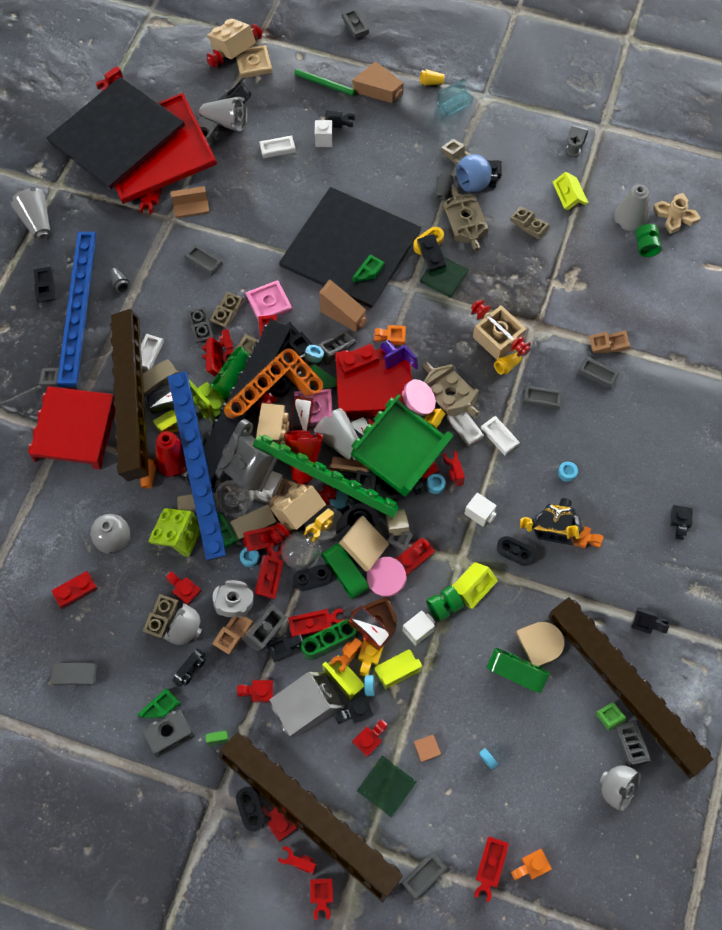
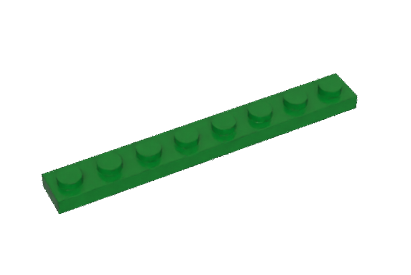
M259 435L252 445L392 518L395 517L399 506L396 505L394 500L390 498L384 499L378 496L379 494L372 489L366 490L361 487L359 482L355 480L349 481L343 478L344 476L337 471L331 472L322 463H314L308 460L306 455L294 453L290 447L273 442V439L267 435Z

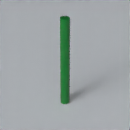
M299 69L294 71V75L351 96L355 94V90Z

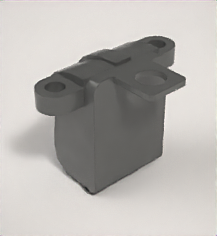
M243 419L238 423L228 444L225 445L214 476L221 483L226 482L231 477L243 488L262 492L278 459L252 446L255 438L250 435L253 430V424Z

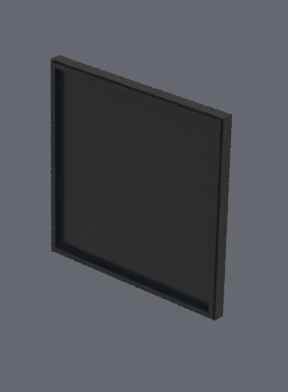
M119 77L51 133L47 140L111 190L185 127V123L126 80Z
M330 187L279 261V266L322 286H325L331 280L355 301L373 308L420 233L421 227ZM369 255L385 262L384 268L375 279L359 282L352 281V277Z

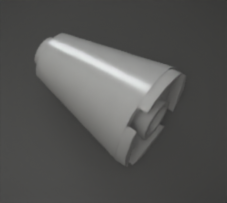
M242 97L204 103L199 109L201 117L216 122L219 126L239 132L244 129L242 125H246L248 115L247 105L243 104L245 100Z
M641 184L634 185L615 209V222L619 223L622 229L636 231L638 227L648 223L649 190L646 186Z
M35 188L36 191L25 189L18 192L12 197L13 201H10L11 207L34 238H47L50 233V226L43 191Z
M340 408L331 412L333 415L329 418L326 416L322 418L314 428V432L321 433L323 435L322 441L349 461H358L350 455L353 450L351 445L358 436L345 411Z

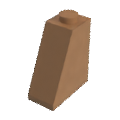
M375 61L353 79V89L355 93L393 103L402 97L404 82Z
M329 280L319 292L320 312L357 332L360 327L362 328L366 324V309L333 281Z

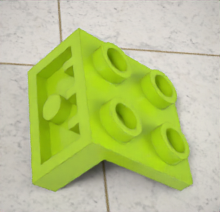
M189 379L194 405L200 408L199 411L205 419L209 418L213 423L221 415L222 405L226 402L210 388L208 382L197 388Z
M164 508L148 542L155 545L172 547L181 555L189 557L201 533L197 515L192 511Z

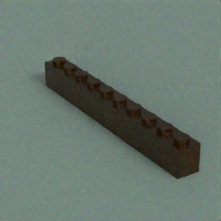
M128 309L111 315L112 323H110V328L112 330L111 344L113 346L111 356L114 368H112L114 376L113 390L115 392L113 402L116 409L114 420L117 430L115 432L117 440L116 455L118 457L116 468L118 474L126 481H132L149 476L140 320L132 309Z
M568 597L550 611L548 618L689 779L697 775L714 760L708 748L700 745L696 740L695 734L689 728L686 729L681 723L680 717L675 712L669 710L665 700L653 692L650 683L637 674L635 666L623 658L620 649L614 647L609 642L608 636L603 631H599L595 626L594 620L582 612L581 606L577 601Z
M237 732L220 749V760L289 819L382 903L386 900L403 877L398 867L384 860L383 855L378 850L368 846L366 840L361 835L353 833L345 821L337 819L333 815L332 810L326 805L322 806L316 800L313 793L305 791L297 779L289 777L284 772V769L278 763H273L262 749H257L252 745V741L247 736H242Z

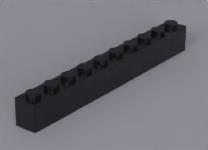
M270 319L268 325H264L260 340L255 342L252 355L248 356L244 371L239 373L236 386L231 388L227 403L277 355L285 350L292 337L290 326ZM258 380L259 386L264 388L263 381ZM245 392L246 399L251 400V395ZM259 400L236 419L228 418L224 413L227 403L222 405L221 415L218 419H215L211 434L207 435L204 440V451L212 488H214L218 481L214 475L223 455L222 451L225 445L228 444L238 423L243 419L249 420ZM232 405L233 412L238 413V407ZM187 472L186 478L187 482L190 485L189 475Z

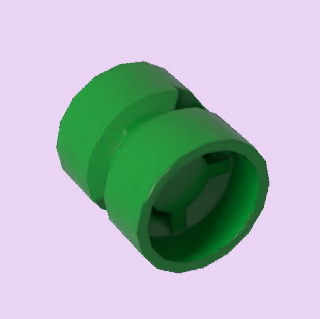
M644 224L638 227L635 235L639 255L642 257H653L659 254L662 247L658 227L654 224Z
M451 585L441 590L440 595L435 594L426 600L430 612L438 622H442L450 617V612L456 613L464 608L460 595Z

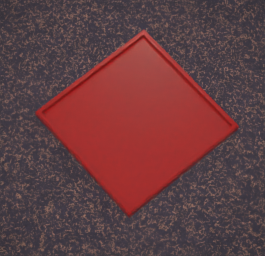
M184 93L158 103L184 121L185 127L115 186L122 204L217 165V161Z

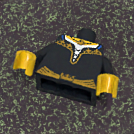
M562 498L559 505L548 504L534 518L524 517L520 519V529L527 528V531L531 532L534 528L539 540L572 546L574 545L575 538L579 539V535L584 530L581 518L576 514L575 509L571 507L572 501L567 498Z

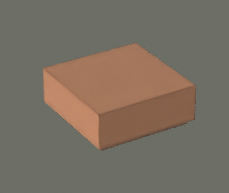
M434 735L413 742L421 763L441 756Z

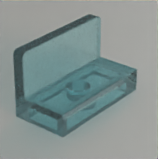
M465 78L438 92L437 107L446 117L473 102V96L466 90Z

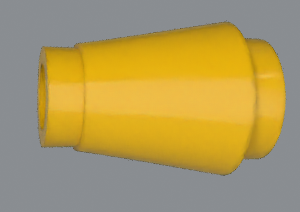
M427 69L425 71L421 70L420 84L430 86L444 83V74Z
M518 352L497 358L494 363L495 370L500 375L508 374L522 362V357H517Z

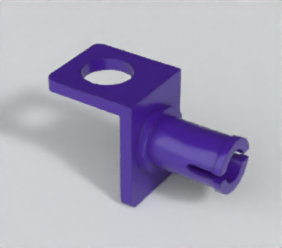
M386 340V343L383 342L381 344V350L387 354L384 356L387 369L405 359L415 370L418 369L417 357L405 344L398 349L394 347L390 340Z

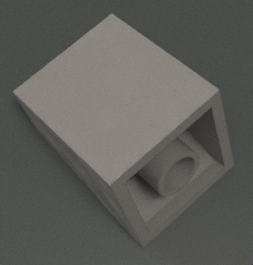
M307 672L269 699L272 703L273 712L279 716L282 728L289 736H299L345 709L344 704L324 672Z

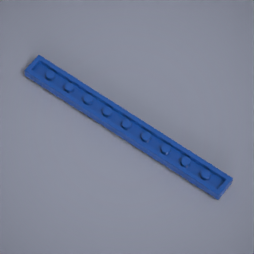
M78 232L57 380L59 387L78 386L97 237L95 232Z
M185 371L168 376L205 556L206 560L210 561L226 557L227 553L188 373Z

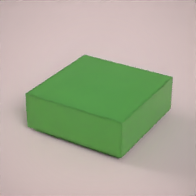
M614 702L596 712V716L608 731L626 721V717Z
M227 731L206 735L208 746L226 744L229 741Z

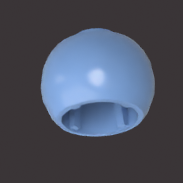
M470 154L458 162L456 176L460 186L465 191L479 192L485 189L491 181V165L481 155Z

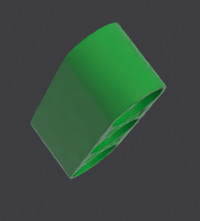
M241 346L232 352L210 385V388L223 399L229 398L231 388L235 387L238 382L239 373L244 371L246 367V360L250 354Z
M339 543L321 553L325 563L352 600L370 589L362 574Z
M348 619L343 620L307 637L301 645L303 656L307 660H315L345 646L349 641L353 642L357 637L355 622ZM345 628H351L353 633L346 635L342 631ZM331 636L335 639V641L331 644H328L324 641V639L326 637ZM309 645L316 647V650L311 653L305 649Z
M494 648L486 666L490 671L537 693H542L550 675L545 669L499 648Z

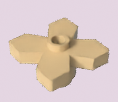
M684 193L674 196L671 204L661 201L653 206V211L658 217L668 218L664 227L669 234L679 231L681 222L692 226L699 223L701 218L696 210L688 209V199Z

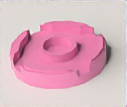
M412 380L405 384V388L402 391L405 405L416 412L418 416H426L431 413L436 403L431 388L421 380Z
M392 557L377 559L371 569L367 571L369 588L375 594L382 597L398 594L404 588L407 581L404 566Z

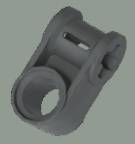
M572 124L565 151L569 157L580 155L589 128Z

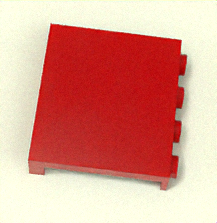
M377 349L375 351L379 357V362L345 375L337 357L351 351L335 352L338 409H343L348 419L375 418V414L380 410L384 412L386 409L385 405L391 397L395 399L398 394L401 395L399 401L405 405L402 391L405 388V384L412 381L410 363L405 359L387 369L384 361V356L387 354L383 350Z
M48 386L46 393L42 396L43 405L38 411V423L33 429V441L28 447V454L33 461L37 462L38 458L86 463L91 464L93 469L101 470L116 410L113 402L115 399L114 394Z

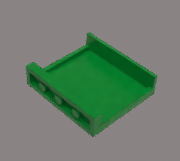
M398 394L395 399L392 397L385 405L386 409L384 412L381 410L374 418L375 423L373 425L368 424L363 431L364 436L361 439L358 437L351 445L353 450L350 455L406 497L454 435L449 431L443 435L399 401L401 395Z

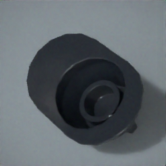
M245 77L218 100L242 97L245 100L243 104H245L252 95L244 83Z
M363 502L353 505L338 520L335 528L336 534L348 524L353 526L361 516H364L375 527L378 523V512L375 508Z

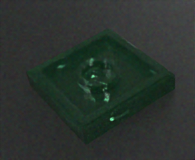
M444 257L447 263L446 267L433 272H429L427 268L420 278V283L451 298L468 274L469 269Z
M381 756L357 789V792L392 818L417 781L384 756Z

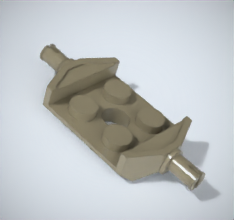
M454 186L450 189L453 197L447 199L443 204V212H446L452 227L454 241L471 243L474 252L480 251L481 247L478 240L488 233L487 223L476 196L472 194H459L457 187ZM467 213V214H469L470 216H469V217H463L461 214Z
M428 362L422 365V368L429 373L424 382L434 393L436 403L449 416H457L464 412H468L473 418L480 415V412L473 407L479 396L478 389L473 390L454 371L452 364L433 368ZM450 391L455 392V394L452 396L447 395L446 393Z

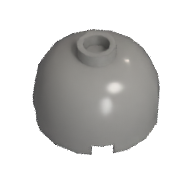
M117 514L99 516L91 526L90 536L94 546L106 554L122 551L131 539L128 523Z
M183 603L182 608L178 610L169 625V632L165 633L163 639L175 645L188 644L192 638L196 640L202 631L199 628L201 620L197 611Z
M623 765L616 766L609 772L605 771L600 779L602 784L601 792L605 801L613 808L624 811L634 797L632 794L634 787L638 789L641 773Z

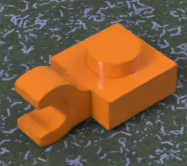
M388 325L387 330L375 328L374 341L390 340L393 345L405 344L406 326Z
M583 526L584 530L579 535V539L575 538L574 545L584 549L587 544L600 548L604 536L590 534L591 528Z
M357 638L352 643L349 641L342 649L343 655L334 657L330 662V666L333 667L335 663H340L342 666L339 668V673H343L346 666L360 652L362 642Z
M539 849L522 858L523 866L510 873L514 881L527 874L533 880L552 870L543 850Z

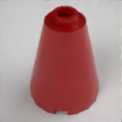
M305 430L289 431V435L284 433L285 445L290 447L291 451L296 454L302 453L308 457V460L314 463L317 462L323 440L321 433L316 432L315 435H311L310 431ZM290 465L292 480L296 481L297 484L305 485L312 480V476Z
M170 431L160 433L156 440L154 453L157 470L162 475L168 477L184 474L187 471L181 440Z

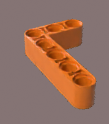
M286 349L277 355L226 404L224 413L228 418L236 419L245 413L284 374L307 397H312L321 392L323 382L294 350ZM284 355L289 358V363L284 360ZM271 367L276 369L277 375L272 374ZM297 369L302 372V377L298 376ZM258 380L263 381L264 388L259 386ZM310 383L314 385L315 391L310 389ZM245 392L251 395V400L246 399ZM232 405L238 407V413L233 412Z

